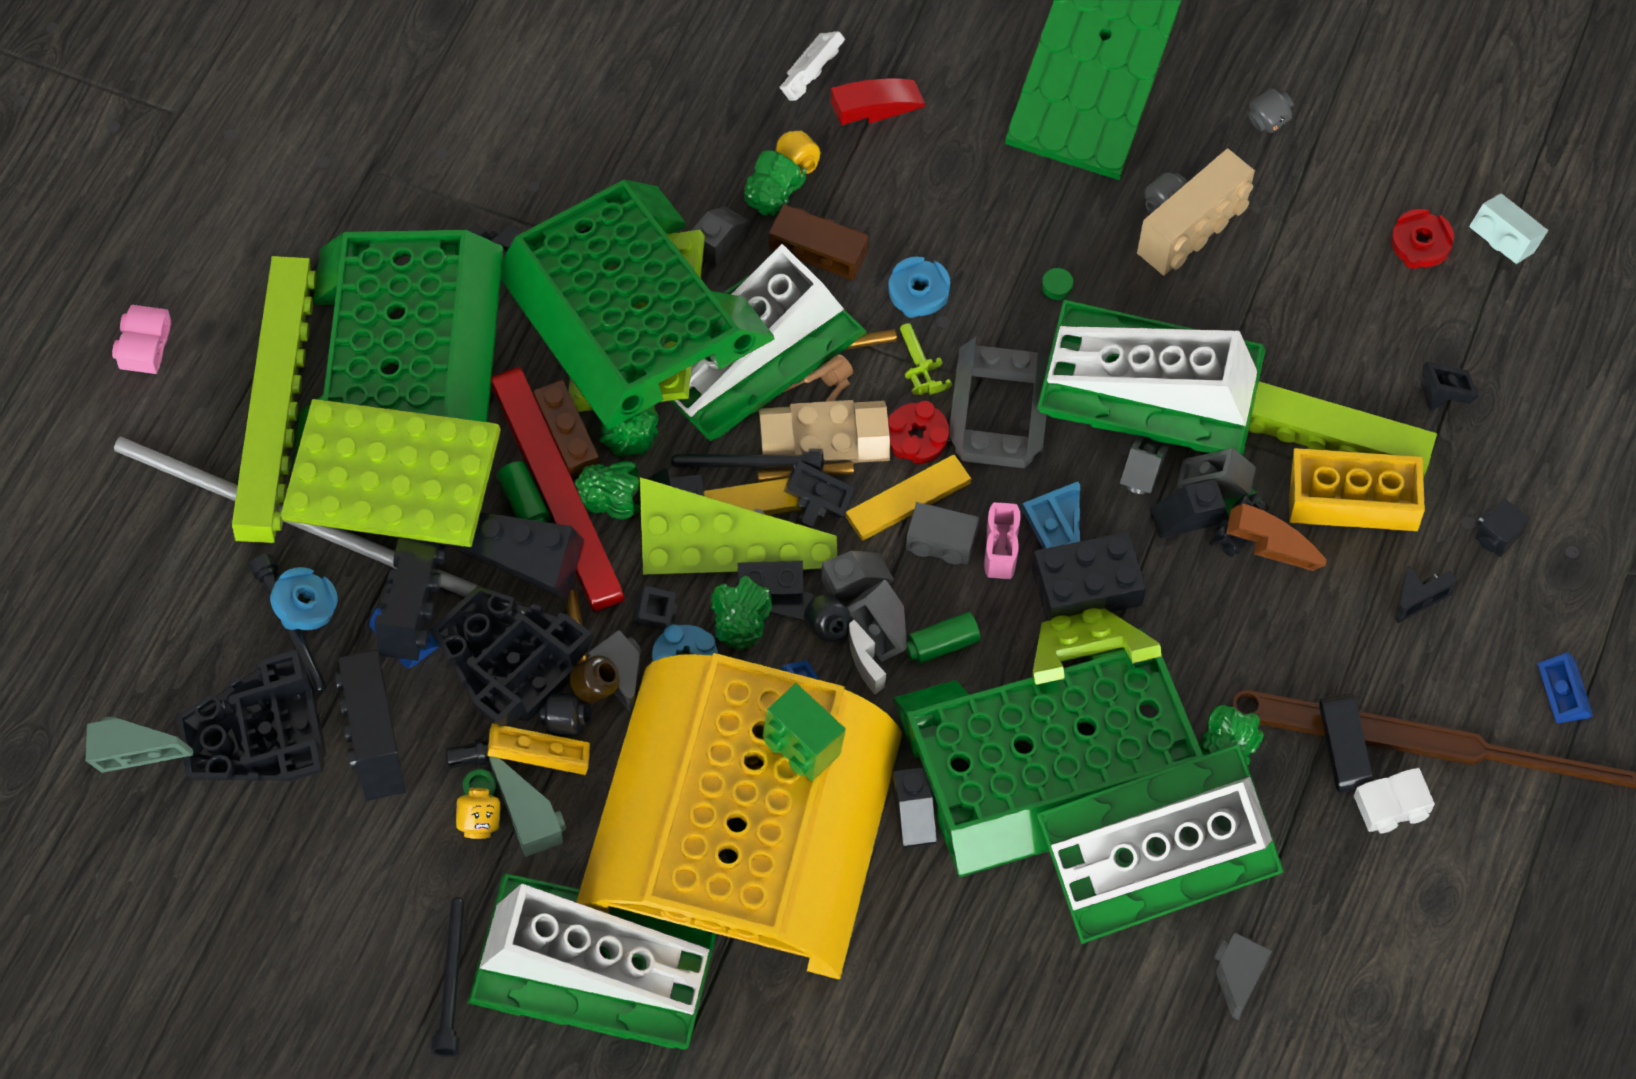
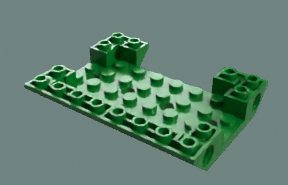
M625 179L516 236L503 258L501 282L607 430L664 400L658 383L710 356L720 370L775 340L772 332L744 297L710 291L670 240L667 234L675 233L687 226L686 222L661 190L654 185ZM583 228L591 229L586 233H578ZM611 265L619 266L614 270H606ZM642 302L647 304L645 307L640 309L634 308L637 304ZM670 341L677 343L673 347H663L667 342Z
M468 230L343 232L323 246L319 253L313 303L314 305L335 306L324 395L317 400L487 422L504 253L503 246ZM408 256L411 258L405 265L395 264L400 257ZM396 310L405 311V314L399 319L389 318L390 314ZM395 364L399 366L398 370L393 374L387 375L383 373L388 365ZM311 404L299 412L293 468Z
M1119 648L1083 656L1084 663L1063 668L1065 678L1037 685L1034 682V677L969 695L954 680L893 698L914 758H921L938 804L936 818L958 877L1048 852L1049 848L1037 813L1203 756L1162 656L1132 663L1126 650ZM1144 705H1150L1156 709L1157 715L1147 718L1140 713L1139 708ZM1081 723H1088L1093 726L1095 733L1089 736L1082 735L1077 730V726ZM1018 741H1026L1031 745L1032 751L1027 754L1019 753L1014 748V744ZM955 759H963L968 763L969 769L964 772H957L951 767L950 763Z

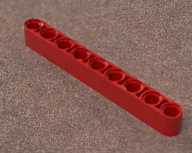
M518 366L492 376L491 386L529 472L551 514L552 523L572 526L584 539L575 574L592 611L596 613L624 602V595L618 579L522 369Z

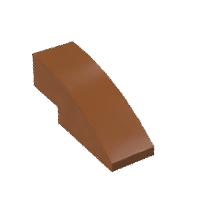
M1244 503L1231 509L1226 534L1256 542L1254 555L1311 571L1326 566L1327 559L1300 532L1281 519Z

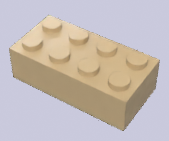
M1227 148L1143 220L1137 254L1163 276L1172 269L1177 270L1180 268L1193 250L1195 252L1199 251L1206 244L1208 237L1214 232L1216 234L1220 233L1226 227L1231 217L1235 214L1239 216L1246 210L1249 205V193L1253 189L1252 181L1255 170Z

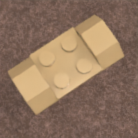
M853 400L797 403L790 404V407L759 409L762 455H802L803 452H808L810 448H820L824 452V464L890 461V438L885 401L854 403ZM763 467V469L784 467Z

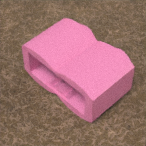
M131 305L127 314L124 313L120 322L122 334L119 340H115L112 351L113 358L117 360L119 369L157 374L171 327V318L167 309Z
M994 502L990 507L984 559L985 573L989 578L1011 579L1014 575L1019 550L1020 511L1017 504Z

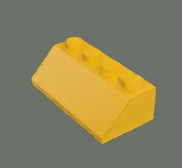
M1294 448L1289 491V523L1418 531L1425 511L1422 457Z

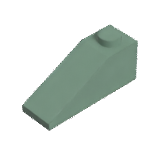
M104 717L99 722L87 724L85 761L101 773L193 755V749L176 736L116 717Z
M489 757L491 770L524 856L527 857L563 844L562 831L567 829L561 812H554L550 801L500 758Z

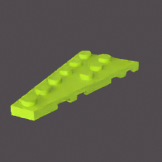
M640 477L643 575L737 572L738 563L803 561V569H822V562L837 557L836 535Z

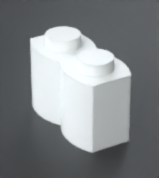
M1420 768L1407 770L1389 778L1363 784L1357 787L1354 794L1369 832L1378 830L1379 833H1386L1397 828V823L1408 820L1412 824L1421 822L1429 817V813L1435 805Z

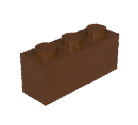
M783 205L769 232V250L775 251L783 244L799 261L854 281L868 253L869 236L856 228L849 229L836 224L829 218H820L807 213L801 208Z
M560 380L533 390L575 485V480L579 478L580 473L586 466L599 464V456L564 381Z

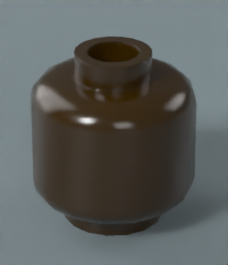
M602 655L592 656L577 664L572 670L570 676L571 688L582 701L597 703L615 693L620 682L619 671L609 658Z

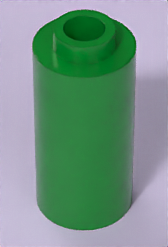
M516 461L502 467L498 471L496 478L515 517L548 523L551 520V514L526 464L522 461Z
M968 611L908 634L905 651L910 661L915 660L921 665L980 642V632L974 617Z

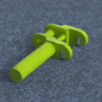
M911 324L902 325L900 332L916 368H910L905 373V377L911 379L915 386L912 389V393L914 395H922L928 392L929 395L949 389L952 386L950 379L946 380L943 385L942 381H931L927 372L940 367L943 363L941 358H937L935 363H933L932 359L926 360ZM924 375L927 383L920 384L918 377Z

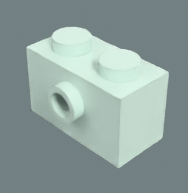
M1502 193L1483 203L1469 226L1487 240L1493 249L1501 251L1516 264L1532 255L1548 232L1544 226Z

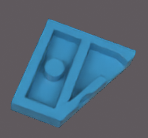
M1079 482L1022 504V511L1043 549L1080 542Z

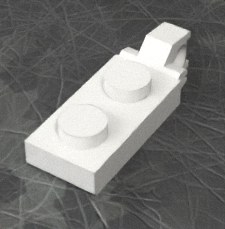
M840 32L819 34L787 72L789 77L779 88L784 92L789 101L799 99L806 92V85L821 74L823 65L836 56L839 51L838 47L845 40Z

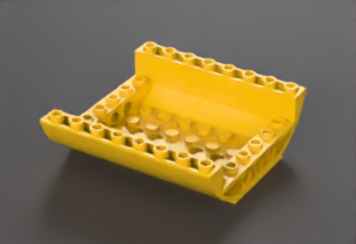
M713 653V655H675L652 662L645 668L576 903L609 914L612 906L809 957L808 972L840 980L902 737L900 728L887 713L866 699L845 690V686ZM795 683L846 728L840 756L812 782L805 775L800 776L794 772L788 763L789 760L780 752H773L766 745L764 739H758L752 732L755 727L765 725L767 709ZM750 756H756L762 760L763 766L758 770H751L745 766L744 760ZM732 818H740L746 823V828L741 832H733L728 828L727 822ZM724 849H731L737 854L738 859L734 863L727 864L719 859L718 854Z

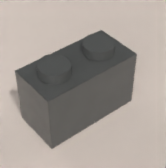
M916 502L907 533L906 550L921 557L933 556L941 558L950 564L962 563L968 565L977 534L979 517Z

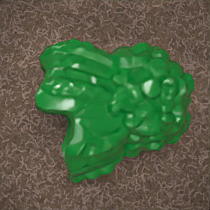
M772 150L763 151L754 167V174L747 179L744 189V200L751 208H756L764 216L768 214L770 216L780 213L783 205L789 203L790 195L804 185L807 178V169L804 167L800 175V167L782 153Z
M651 406L609 430L600 421V442L604 443L612 454L618 458H624L631 454L645 455L652 447L653 441L659 432L656 428L659 415L655 411V406Z
M617 462L609 467L602 464H592L586 466L580 473L579 478L575 480V486L582 503L590 512H607L611 518L624 520L637 515L641 511V505L634 504L632 499L637 494L640 485L638 478L639 470L636 463Z
M743 576L736 587H729L725 583L717 586L711 594V609L717 615L715 617L716 637L726 647L734 648L736 651L752 648V645L757 644L759 638H762L764 620L769 617L772 610L769 589L759 586L748 576Z
M1226 705L1215 706L1210 712L1207 732L1202 735L1200 743L1203 756L1240 743L1247 765H1249V754L1256 752L1264 737L1263 731L1258 730L1259 716L1255 713L1242 714L1236 708Z

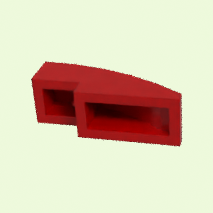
M874 79L831 88V104L841 125L864 118L870 124L925 107V102L915 80Z

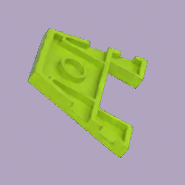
M1092 608L1072 616H1056L1050 621L1042 622L1033 667L1034 682L1037 685L1065 678L1061 661L1119 648L1126 650L1132 663L1161 657L1160 644L1105 608Z

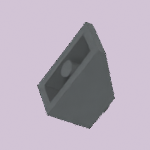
M727 207L707 211L692 230H701L705 236L702 260L717 267L749 227L750 220Z
M1138 436L1131 447L1120 484L1126 485V488L1133 493H1151L1170 444Z
M1234 448L1186 458L1182 462L1177 487L1181 489L1186 485L1216 479L1224 498L1230 499L1249 495L1256 467Z
M851 550L822 562L821 580L828 594L836 597L842 603L858 597L863 591L885 579L888 584L894 582L880 553Z
M886 579L863 591L847 606L852 620H855L875 642V654L881 662L903 652L907 648L904 605Z
M618 630L588 652V656L590 658L602 655L609 658L615 664L619 671L620 682L619 687L613 694L631 713L638 694L641 648L632 637L626 638Z
M1234 933L1229 943L1223 940L1214 959L1220 961L1216 975L1231 1016L1239 1020L1272 951L1237 933Z

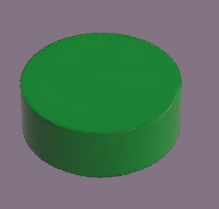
M1053 268L1044 274L1042 290L1048 298L1062 300L1071 294L1073 277L1068 271L1061 268Z
M475 769L469 772L463 780L464 794H469L470 788L489 789V795L495 796L497 793V783L494 775L485 769Z

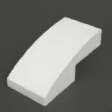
M853 620L849 623L848 634L851 654L861 677L875 695L885 688L886 673L872 659L875 652V642Z

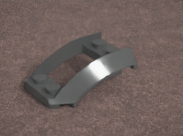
M975 337L959 348L948 441H952L956 447L955 452L961 461L1026 468L1033 461V456L1043 450L1047 414L1040 413L1037 407L1050 355L1040 344L1038 352L978 346L975 345ZM972 376L1034 383L1028 437L965 429Z

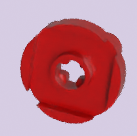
M1414 209L1400 216L1392 231L1391 244L1394 252L1403 260L1405 266L1411 269L1433 267L1449 257L1454 241V231L1450 223L1443 216L1439 215L1436 217L1429 214L1430 210ZM1417 234H1421L1423 237H1429L1427 243L1419 242L1417 240Z
M921 401L919 403L906 404L896 409L888 417L890 451L897 458L912 460L914 464H925L941 456L948 442L949 425L945 416L938 409L934 408L932 403ZM919 428L924 430L923 438H918L916 435L911 436L912 429Z

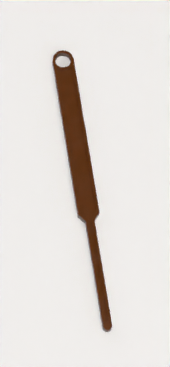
M1251 690L1240 691L1234 696L1231 707L1236 708L1239 712H1241L1237 707L1239 699L1250 698L1256 703L1257 710L1253 713L1259 716V724L1325 737L1319 703ZM1359 711L1366 745L1475 765L1485 759L1636 788V772L1491 745L1476 733Z

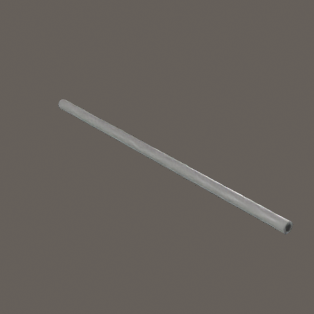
M119 437L115 443L114 451L233 501L236 500L238 485L124 437ZM280 503L279 511H282L283 504ZM283 521L395 568L393 566L395 551L344 529ZM438 569L437 573H441L440 587L466 597L478 586Z

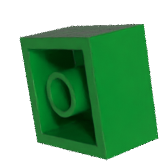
M795 683L767 709L763 737L766 745L773 752H780L789 760L788 763L794 772L800 776L805 775L812 782L840 756L846 728Z

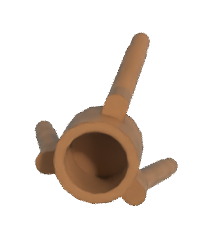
M838 354L800 382L791 385L783 393L805 382L809 383L821 377L828 386L836 385V388L825 402L835 401L838 395L850 385L847 378L853 374L852 366L844 356Z

